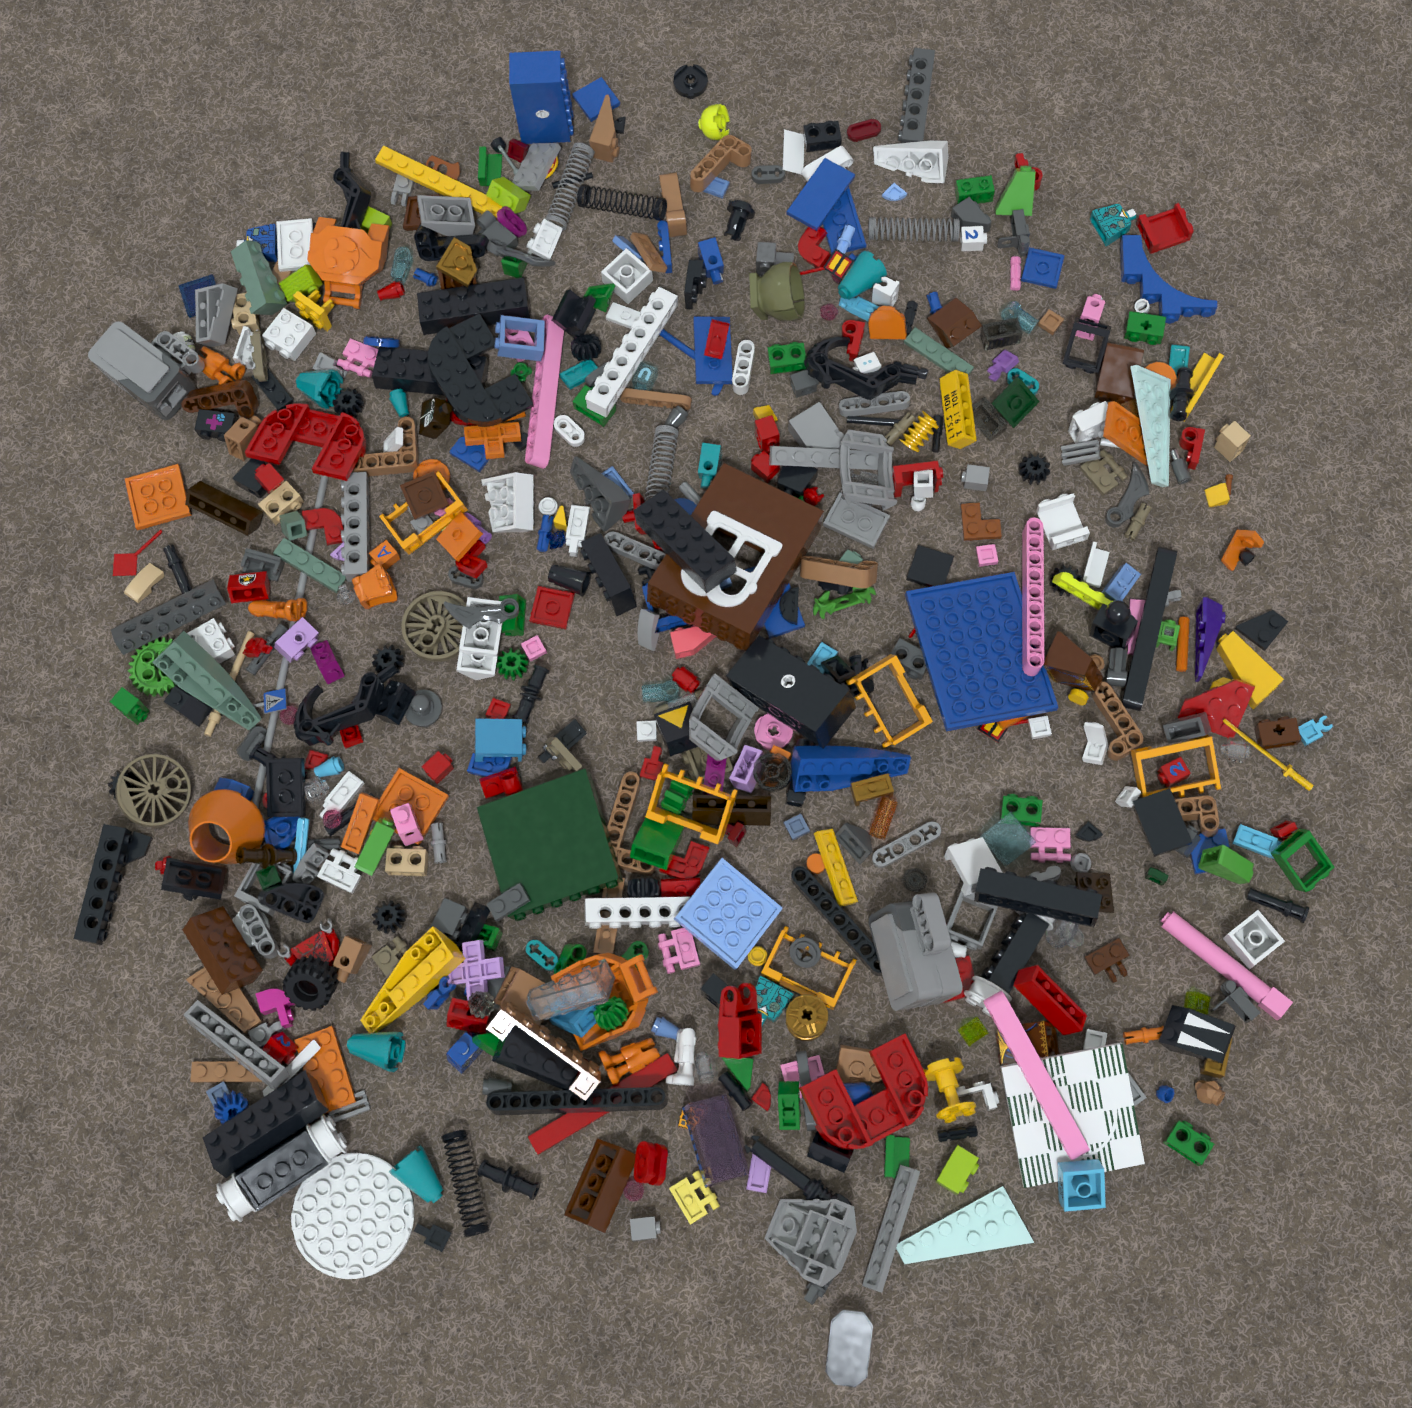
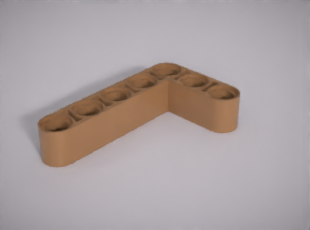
M403 417L398 422V427L403 428V446L399 451L365 454L364 457H359L356 463L358 467L353 469L352 473L367 472L368 476L414 472L419 466L418 437L414 420L410 417ZM411 426L410 429L404 430L405 427ZM407 443H412L411 446L405 447ZM408 460H413V462L406 464ZM391 461L395 462L393 465H387ZM372 463H377L374 467H369Z
M627 772L622 778L607 829L609 836L614 833L620 835L618 840H611L619 869L643 876H650L655 872L656 866L652 865L650 869L644 870L641 868L644 862L633 859L632 863L628 865L623 863V859L630 857L631 850L622 848L641 786L637 773ZM634 779L637 782L634 786H628L626 784L627 781ZM624 797L631 799L628 804H622L621 800ZM619 815L625 816V820L621 823L615 821Z

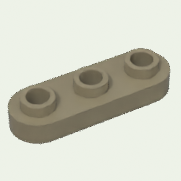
M261 330L253 331L250 341L252 346H254V352H252V359L256 367L253 368L254 377L259 382L268 381L265 340Z

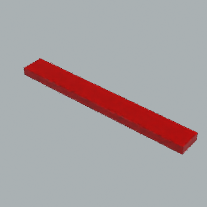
M667 1053L608 1089L653 1087L678 1070ZM616 1096L613 1099V1104L620 1103L622 1097ZM602 1097L594 1098L592 1103L594 1105L599 1104ZM609 1112L567 1113L528 1136V1139L537 1155Z

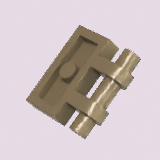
M1105 449L1100 452V456L1103 458L1101 461H1087L1080 466V470L1102 496L1118 486L1119 483L1115 478L1119 477L1122 481L1128 478V475L1124 472L1125 469L1115 462L1114 456ZM1107 464H1108V465L1111 467V469L1113 470V472H1112L1111 474H1110V473L1107 471V469L1104 467V466H1106Z
M399 936L392 940L396 945L395 949L391 950L386 945L372 956V959L387 978L400 961L397 956L400 953L404 955L408 950L407 943L402 941Z

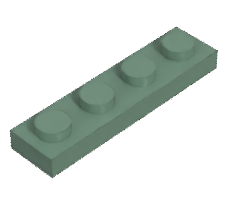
M916 327L904 340L906 345L947 373L958 370L967 373L969 376L974 369L972 365Z
M285 538L282 539L273 552L275 556L281 557L283 561L335 593H338L347 580L341 572Z

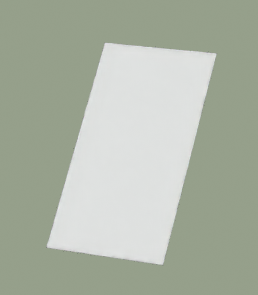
M784 129L783 170L801 174L804 166L803 134Z

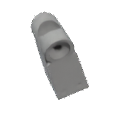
M820 402L788 422V431L802 448L840 449L841 441L845 434L838 430V427Z

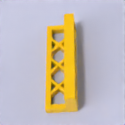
M1204 353L1193 370L1190 388L1193 389L1194 396L1189 399L1188 406L1186 407L1187 417L1224 357L1221 353L1218 354L1216 359Z

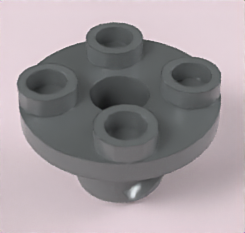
M417 690L405 716L414 726L427 728L440 718L442 703L434 692L430 690Z

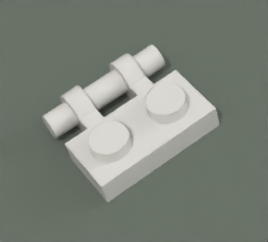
M333 848L330 855L335 857L334 861L331 862L326 859L317 877L353 894L362 878L361 875L356 873L358 869L354 868L358 857L353 858L347 855V852ZM344 861L351 866L349 869L340 866L341 863Z

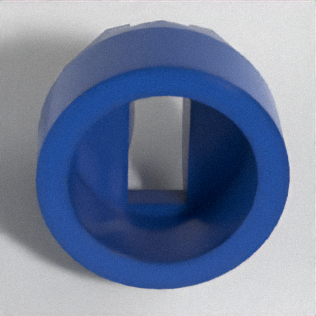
M1167 1085L1160 1086L1159 1090H1156L1157 1098L1165 1103L1171 1102L1174 1097V1089Z

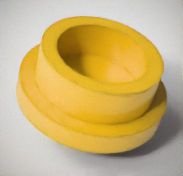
M760 946L753 947L748 953V961L754 966L763 965L767 961L766 950Z

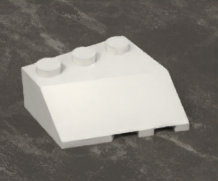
M514 472L482 479V485H487L488 493L485 494V499L490 501L491 504L488 513L492 532L532 531L534 524L533 475Z

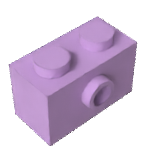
M302 617L275 642L274 648L290 663L294 659L298 661L305 654L303 651L307 647L312 648L318 642L319 632Z
M744 745L729 778L734 788L752 793L767 760L762 750Z

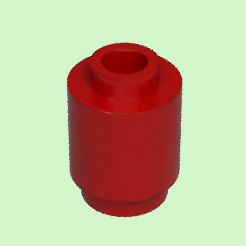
M684 666L681 669L679 667L676 668L672 674V682L685 692H690L691 694L701 683L698 677Z

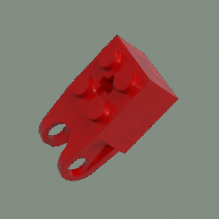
M742 983L738 988L726 986L721 992L718 1021L719 1057L741 1059L762 1054V1013H758L757 993L751 983ZM745 987L750 990L749 998L744 996L743 990ZM729 990L734 994L733 1001H730L727 997Z

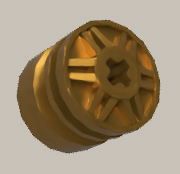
M813 995L795 997L789 1003L786 1010V1026L791 1035L801 1041H812L824 1033L828 1022L826 1005L820 998ZM806 1012L807 1015L812 1014L809 1021L808 1019H802L803 1013Z

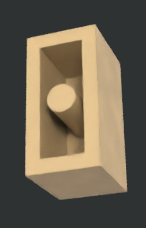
M1234 421L1230 425L1226 424L1219 431L1221 434L1216 438L1217 442L1214 448L1231 462L1243 452L1251 435Z

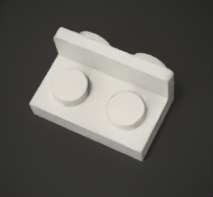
M543 219L540 224L537 223L533 229L535 235L533 238H530L526 246L528 248L527 254L531 255L534 253L543 259L550 260L563 228L546 219Z

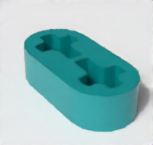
M1018 368L1011 369L1008 372V384L1013 381L1012 376L1018 375L1027 387L1031 384L1034 385V388H1031L1030 391L1034 395L1037 394L1039 383L1036 379Z
M529 941L526 945L528 956L546 971H554L558 957L540 941ZM532 945H539L538 949L542 954L538 955L536 952L531 954L532 950L530 947ZM546 956L548 959L553 957L554 965L549 964L545 966L546 961L543 957Z

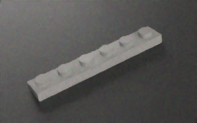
M770 446L769 465L840 468V449ZM850 450V469L878 470L879 453Z
M900 1165L862 1284L864 1287L881 1293L883 1291L920 1171Z

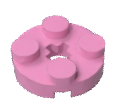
M766 714L757 720L754 734L757 743L764 749L771 751L773 745L784 749L792 739L793 729L771 715ZM776 727L779 733L772 736L768 730Z

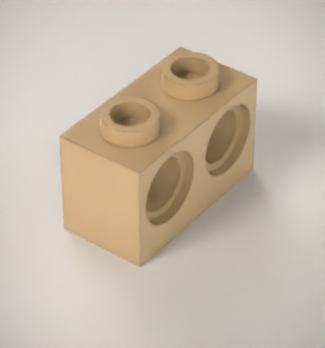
M246 293L236 294L232 311L234 318L231 319L232 327L237 330L239 335H241L243 326L249 327L251 332L260 330L258 314L250 313L249 308L252 306L250 301H246Z
M285 481L258 505L262 512L276 526L280 523L279 515L299 510L304 501L299 493ZM288 497H293L290 501H286ZM279 508L277 512L271 513L273 509Z
M403 846L387 848L385 872L388 875L427 876L429 853L424 847L413 846L412 849H404ZM395 857H402V861L399 864H393ZM421 857L419 864H412L414 858Z

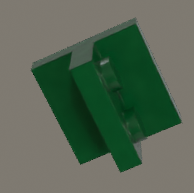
M1016 377L991 403L990 407L1002 416L1012 428H1015L1040 401L1019 377Z

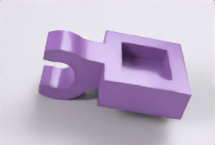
M1007 350L1001 352L992 360L993 366L987 370L991 374L989 379L995 382L999 379L1002 371L1005 373L1009 372L1019 363L1018 357Z

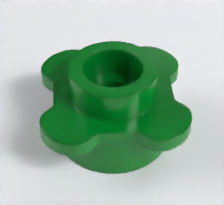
M518 362L510 374L511 376L516 374L520 382H525L526 377L532 374V369L523 362Z

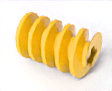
M923 410L924 417H917L919 423H912L915 429L908 428L910 435L903 434L906 440L899 439L915 452L920 451L918 445H925L922 439L929 440L927 433L934 434L931 428H939L936 423L937 421Z

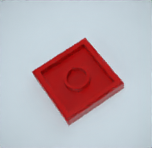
M538 586L529 621L531 623L567 629L575 593Z

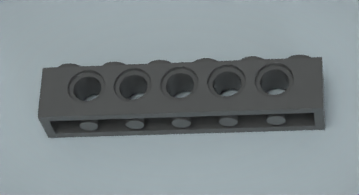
M914 48V54L910 55L909 66H912V68L907 72V81H910V83L906 85L904 94L908 97L907 100L903 101L902 111L906 112L905 115H901L900 126H903V131L899 130L898 141H901V143L923 141L935 50Z
M214 579L111 629L114 642L124 655L226 603Z

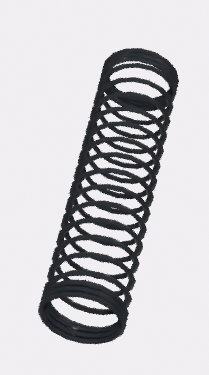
M582 184L577 192V204L583 208L607 210V212L612 211L613 213H623L624 215L639 216L640 218L644 216V218L649 217V219L662 221L667 211V201L663 197H656L654 199L653 196L648 197V195H645L643 198L642 194L639 196L637 193L634 195L631 192L627 194L626 191L622 194L621 190L617 192L615 189L611 191L609 188L606 191V188L601 190L600 187H597L596 189L595 186L590 187L587 184ZM593 187H594V189H595L594 200H593V202H592V204H591V202H590L591 191H592V189H593ZM600 189L599 201L596 206V193ZM583 190H584V196H583L584 202H583V204H582V193H583ZM605 190V199L601 207L602 191ZM610 190V201L608 206H606V197ZM615 191L616 198L614 206L612 208L611 200L613 192ZM620 192L621 200L617 209V197ZM624 193H626V203L622 210V199ZM631 194V205H630V208H629V210H628V209H627V202H628V197H629V195ZM636 195L637 201L635 209L633 211V199ZM640 196H642V204L638 213V201ZM647 197V207L645 212H643L644 200ZM652 197L653 203L649 214V202ZM662 202V211L659 217V208Z
M463 1129L446 1133L441 1138L443 1143H448L443 1148L450 1149L445 1153V1155L450 1156L446 1161L453 1162L448 1166V1168L453 1169L449 1174L456 1175L451 1179V1181L456 1182L452 1187L459 1188L454 1192V1194L460 1195L455 1200L462 1201L457 1205V1207L463 1208L458 1213L466 1214L460 1218V1220L466 1221L461 1226L469 1227L463 1231L464 1237H471L488 1232L490 1229L487 1221L479 1224L465 1225L487 1215L462 1219L485 1210L483 1208L476 1211L462 1212L484 1202L459 1206L470 1200L482 1197L479 1195L473 1198L458 1199L481 1189L456 1193L464 1188L479 1184L476 1182L469 1185L455 1186L478 1176L453 1180L461 1175L476 1171L473 1169L463 1173H452L458 1169L472 1166L474 1163L450 1167L458 1162L473 1158L471 1156L460 1160H449L455 1156L471 1152V1150L460 1153L447 1154L455 1149L470 1145L446 1147L452 1143L468 1139L466 1137L467 1130Z

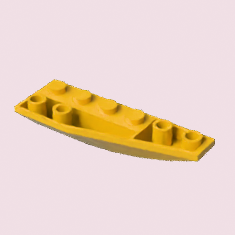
M431 927L404 953L360 1021L368 1033L379 1032L409 1010L439 985L442 977L448 976L466 959L457 945L436 927Z

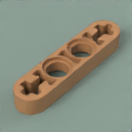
M625 388L620 397V400L624 403L648 404V406L655 407L666 406V408L671 409L678 405L684 410H689L692 399L686 395Z

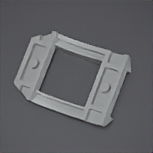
M848 429L841 441L840 478L844 498L848 506L851 501L882 505V509L886 510L897 504V499H894L893 494L895 489L892 477V452L894 448L887 445V439L882 434ZM850 449L879 453L878 486L851 482L849 466Z
M713 674L689 719V740L717 761L730 757L737 753L740 740L752 721L753 715L759 708L718 675ZM711 697L738 717L726 740L699 721Z

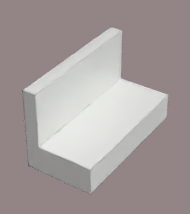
M1093 542L1082 582L1100 588L1109 552L1096 549L1097 542Z

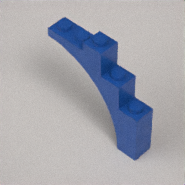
M1122 235L1120 242L1121 282L1128 284L1140 282V299L1147 300L1149 304L1159 302V316L1166 317L1165 323L1171 324L1178 321L1180 315L1184 317H1191L1193 315L1210 317L1215 314L1217 300L1200 299L1180 292L1166 283L1154 271L1143 250L1141 235Z

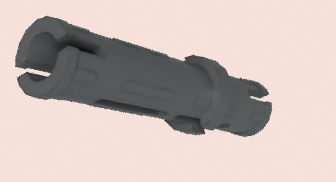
M279 623L272 634L266 637V645L273 647L269 654L264 653V655L260 653L258 657L252 659L245 669L255 676L275 649V642L288 629Z

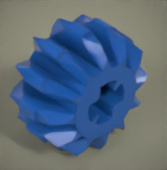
M232 1090L229 1095L224 1092L223 1098L217 1097V1103L214 1104V1114L220 1120V1123L224 1124L248 1108V1100L243 1097L241 1092L236 1094Z

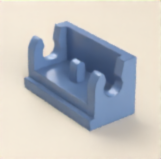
M1125 563L1118 568L1101 593L1111 601H1122L1141 574Z

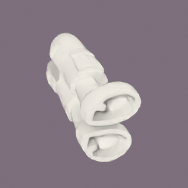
M692 1028L679 1029L677 1032L674 1062L679 1063V1068L676 1074L666 1077L665 1083L694 1086L693 1064H695L694 1049L696 1035Z

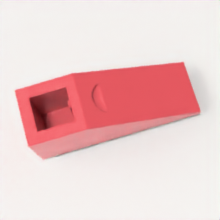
M695 625L687 629L677 628L670 632L676 659L695 655L716 637L711 633L703 632Z

